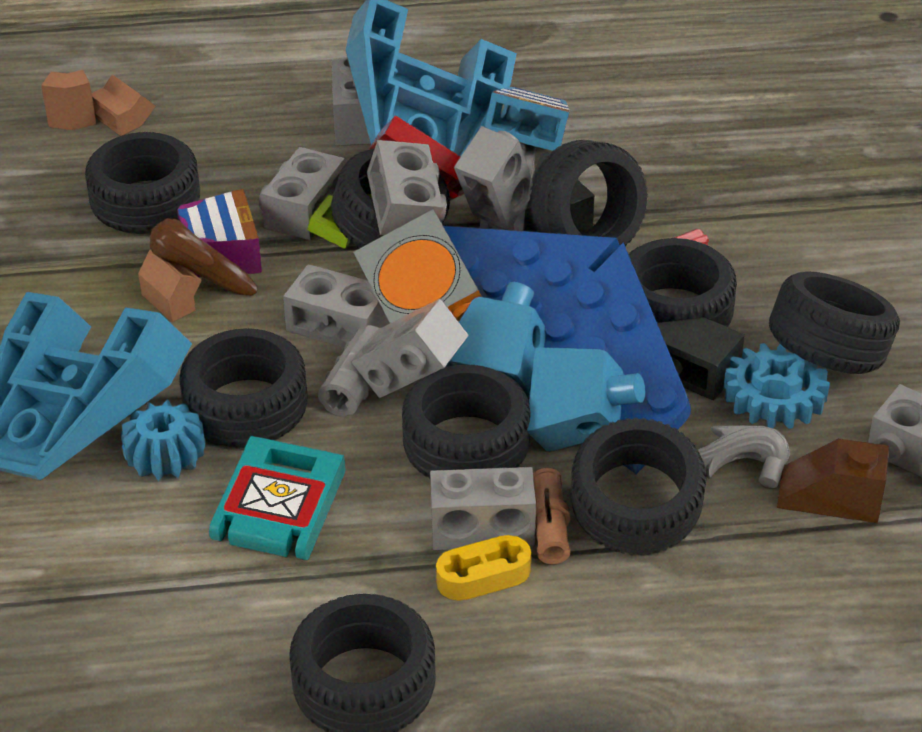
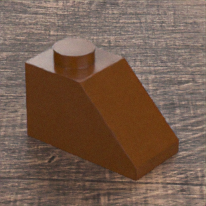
M838 438L786 464L781 475L777 508L878 523L886 484L889 446Z

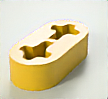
M503 535L444 552L436 563L437 589L448 599L461 601L517 586L525 582L531 572L530 546L518 536ZM456 572H460L463 577H459Z

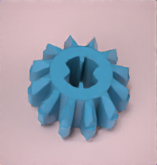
M168 399L161 406H154L148 402L145 411L135 410L131 413L130 420L122 424L121 438L124 458L127 460L128 466L134 467L140 477L153 473L158 481L165 474H172L179 479L181 469H195L198 458L204 456L205 439L202 422L199 420L197 413L189 411L186 403L173 407Z

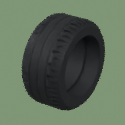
M137 132L116 137L99 147L90 156L86 164L85 179L90 207L98 220L118 231L134 234L151 233L152 228L167 218L178 220L177 209L181 205L199 201L200 198L199 174L194 153L184 142L166 134ZM154 180V182L145 184H132L139 181Z
M592 140L571 141L551 151V154L546 156V159L541 162L542 165L538 167V171L535 172V179L532 180L533 186L530 188L532 190L529 196L531 198V201H529L531 205L530 212L532 213L531 217L534 220L533 223L539 233L617 238L619 245L624 242L626 247L627 243H630L632 238L636 236V232L640 230V225L643 224L642 220L645 218V211H647L648 188L645 185L647 182L644 179L645 175L642 172V168L638 165L639 163L621 147ZM596 164L602 171L606 181V205L596 224L586 232L580 233L571 217V193L579 176L587 168Z
M374 149L359 152V154H355L346 162L340 172L331 203L332 216L336 226L349 241L359 248L384 236L380 235L373 200L367 195L371 194L367 170ZM439 174L438 186L440 194L445 195L447 204L443 221H440L443 225L449 211L450 194L447 184Z
M666 238L645 243L629 253L657 323L704 317L729 327L734 314L737 279L731 263L718 251L694 240ZM671 288L693 292L698 296L672 298L652 291Z
M811 271L798 272L785 279L769 317V328L774 338L788 351L818 366L850 374H865L882 367L900 325V318L893 305L876 292L838 276Z
M243 328L215 334L199 343L188 353L180 370L179 383L182 403L187 404L191 413L199 415V420H201L203 425L204 438L216 444L244 448L250 436L277 440L296 427L307 407L308 392L304 360L299 350L290 341L272 332ZM242 380H258L272 384L262 391L246 395H229L216 391L224 385Z
M454 365L425 376L410 388L402 407L403 446L407 458L417 471L425 477H429V479L430 471L518 468L525 459L530 444V434L527 431L531 417L528 398L515 380L497 370L484 366ZM457 417H477L497 425L488 431L477 434H456L436 427L437 424L445 420Z
M625 418V420L612 421L609 425L605 424L601 428L596 429L594 433H591L581 444L575 455L571 471L570 494L573 512L582 529L593 540H596L600 545L604 544L608 549L611 548L616 552L619 550L621 553H629V555H633V553H638V555L646 553V555H649L651 552L659 553L661 550L665 551L668 547L672 548L675 544L680 543L682 539H685L700 518L706 488L705 465L694 443L675 427L671 428L669 424H663L661 421L656 422L654 419L646 420V418ZM640 464L656 468L665 473L676 484L679 492L675 497L662 505L638 509L614 502L600 490L596 482L605 473L616 467Z
M367 593L338 597L328 601V603H323L320 607L315 608L313 612L309 613L299 624L292 638L289 660L295 700L304 715L312 723H315L318 728H322L326 732H398L400 728L403 729L407 727V724L414 722V719H417L429 704L436 681L433 636L421 615L416 613L413 608H409V605L399 600H394V598L385 597L384 595ZM363 648L388 652L404 662L402 667L388 677L367 683L342 681L322 670L334 657L347 651Z

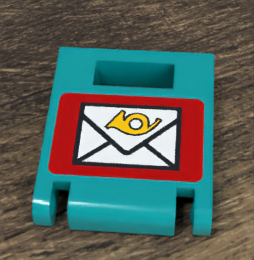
M250 436L209 527L210 539L222 541L228 531L230 545L287 557L294 542L293 535L299 536L295 549L296 558L308 560L346 472L344 455ZM273 463L311 471V473L275 466Z

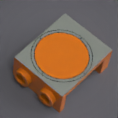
M434 209L353 252L390 323L438 299L443 301L459 322L472 300L482 297Z

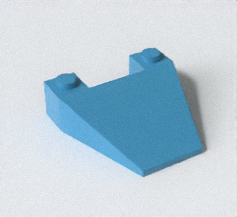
M366 0L353 15L345 50L371 145L382 128L396 115L454 153L462 156L481 126L484 127L492 92L510 87L517 53L480 39L461 59L458 76L399 53L408 13L407 8L388 0Z
M26 292L4 331L0 345V471L42 480L171 385L192 343L161 313L125 307L100 355L82 353L79 350L91 326L59 297Z

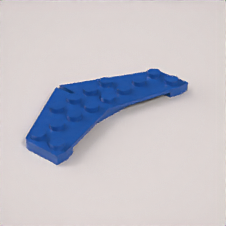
M443 226L482 297L501 301L510 282L522 283L534 291L530 307L536 310L545 325L546 339L544 348L601 349L609 353L621 367L624 375L639 373L642 376L645 385L644 401L642 403L621 405V420H625V418L654 419L656 422L661 421L663 424H669L671 428L675 427L676 429H679L687 421L691 412V404L624 242L619 245L617 238ZM629 464L624 466L637 475L645 465Z

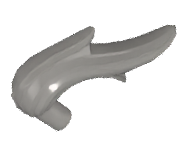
M765 426L711 427V430L718 438L709 445L698 449L709 480L726 463L737 459L749 458L764 462L759 477L761 485L768 488H776L778 486L784 465L790 456L789 445L784 435L776 429Z

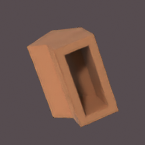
M80 70L71 73L50 72L41 85L48 126L75 130L96 125L90 82L84 71Z
M113 74L103 88L92 93L95 117L120 136L141 127L156 107Z
M150 249L138 273L141 295L171 322L196 311L194 295L202 280L188 268L176 262L162 259L153 254L152 249Z

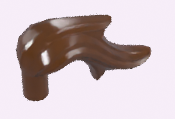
M167 218L151 229L149 245L152 253L156 256L176 262L228 291L249 296L257 293V285L246 272L194 235L179 220Z

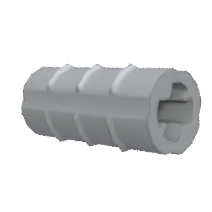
M367 325L359 328L351 341L346 343L342 355L337 356L333 369L327 372L325 381L318 391V399L330 413L341 417L353 415L362 400H366L370 386L351 361L372 335L380 329L379 327Z

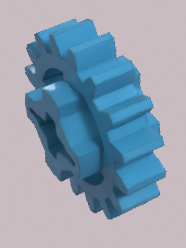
M765 343L760 344L759 352L757 353L745 348L742 352V358L732 357L730 368H726L724 389H726L725 400L726 402H735L734 413H750L749 422L752 424L761 418L767 420V427L773 429L777 421L783 422L788 429H792L795 419L809 424L811 423L812 413L822 414L824 403L827 402L830 382H827L828 371L827 369H817L818 365L802 359L795 353L786 352V348L781 344L778 345L777 350H770Z

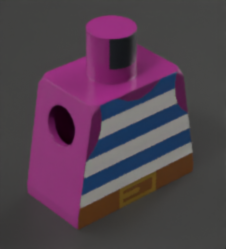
M244 189L184 204L177 209L178 220L202 241L231 260L247 274L262 272L259 237Z

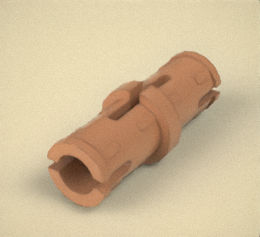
M542 468L533 473L536 500L535 529L538 541L537 554L539 560L544 563L559 564L570 556L567 537L570 509L563 500L560 472L552 468ZM550 508L552 516L551 523H549L548 509Z

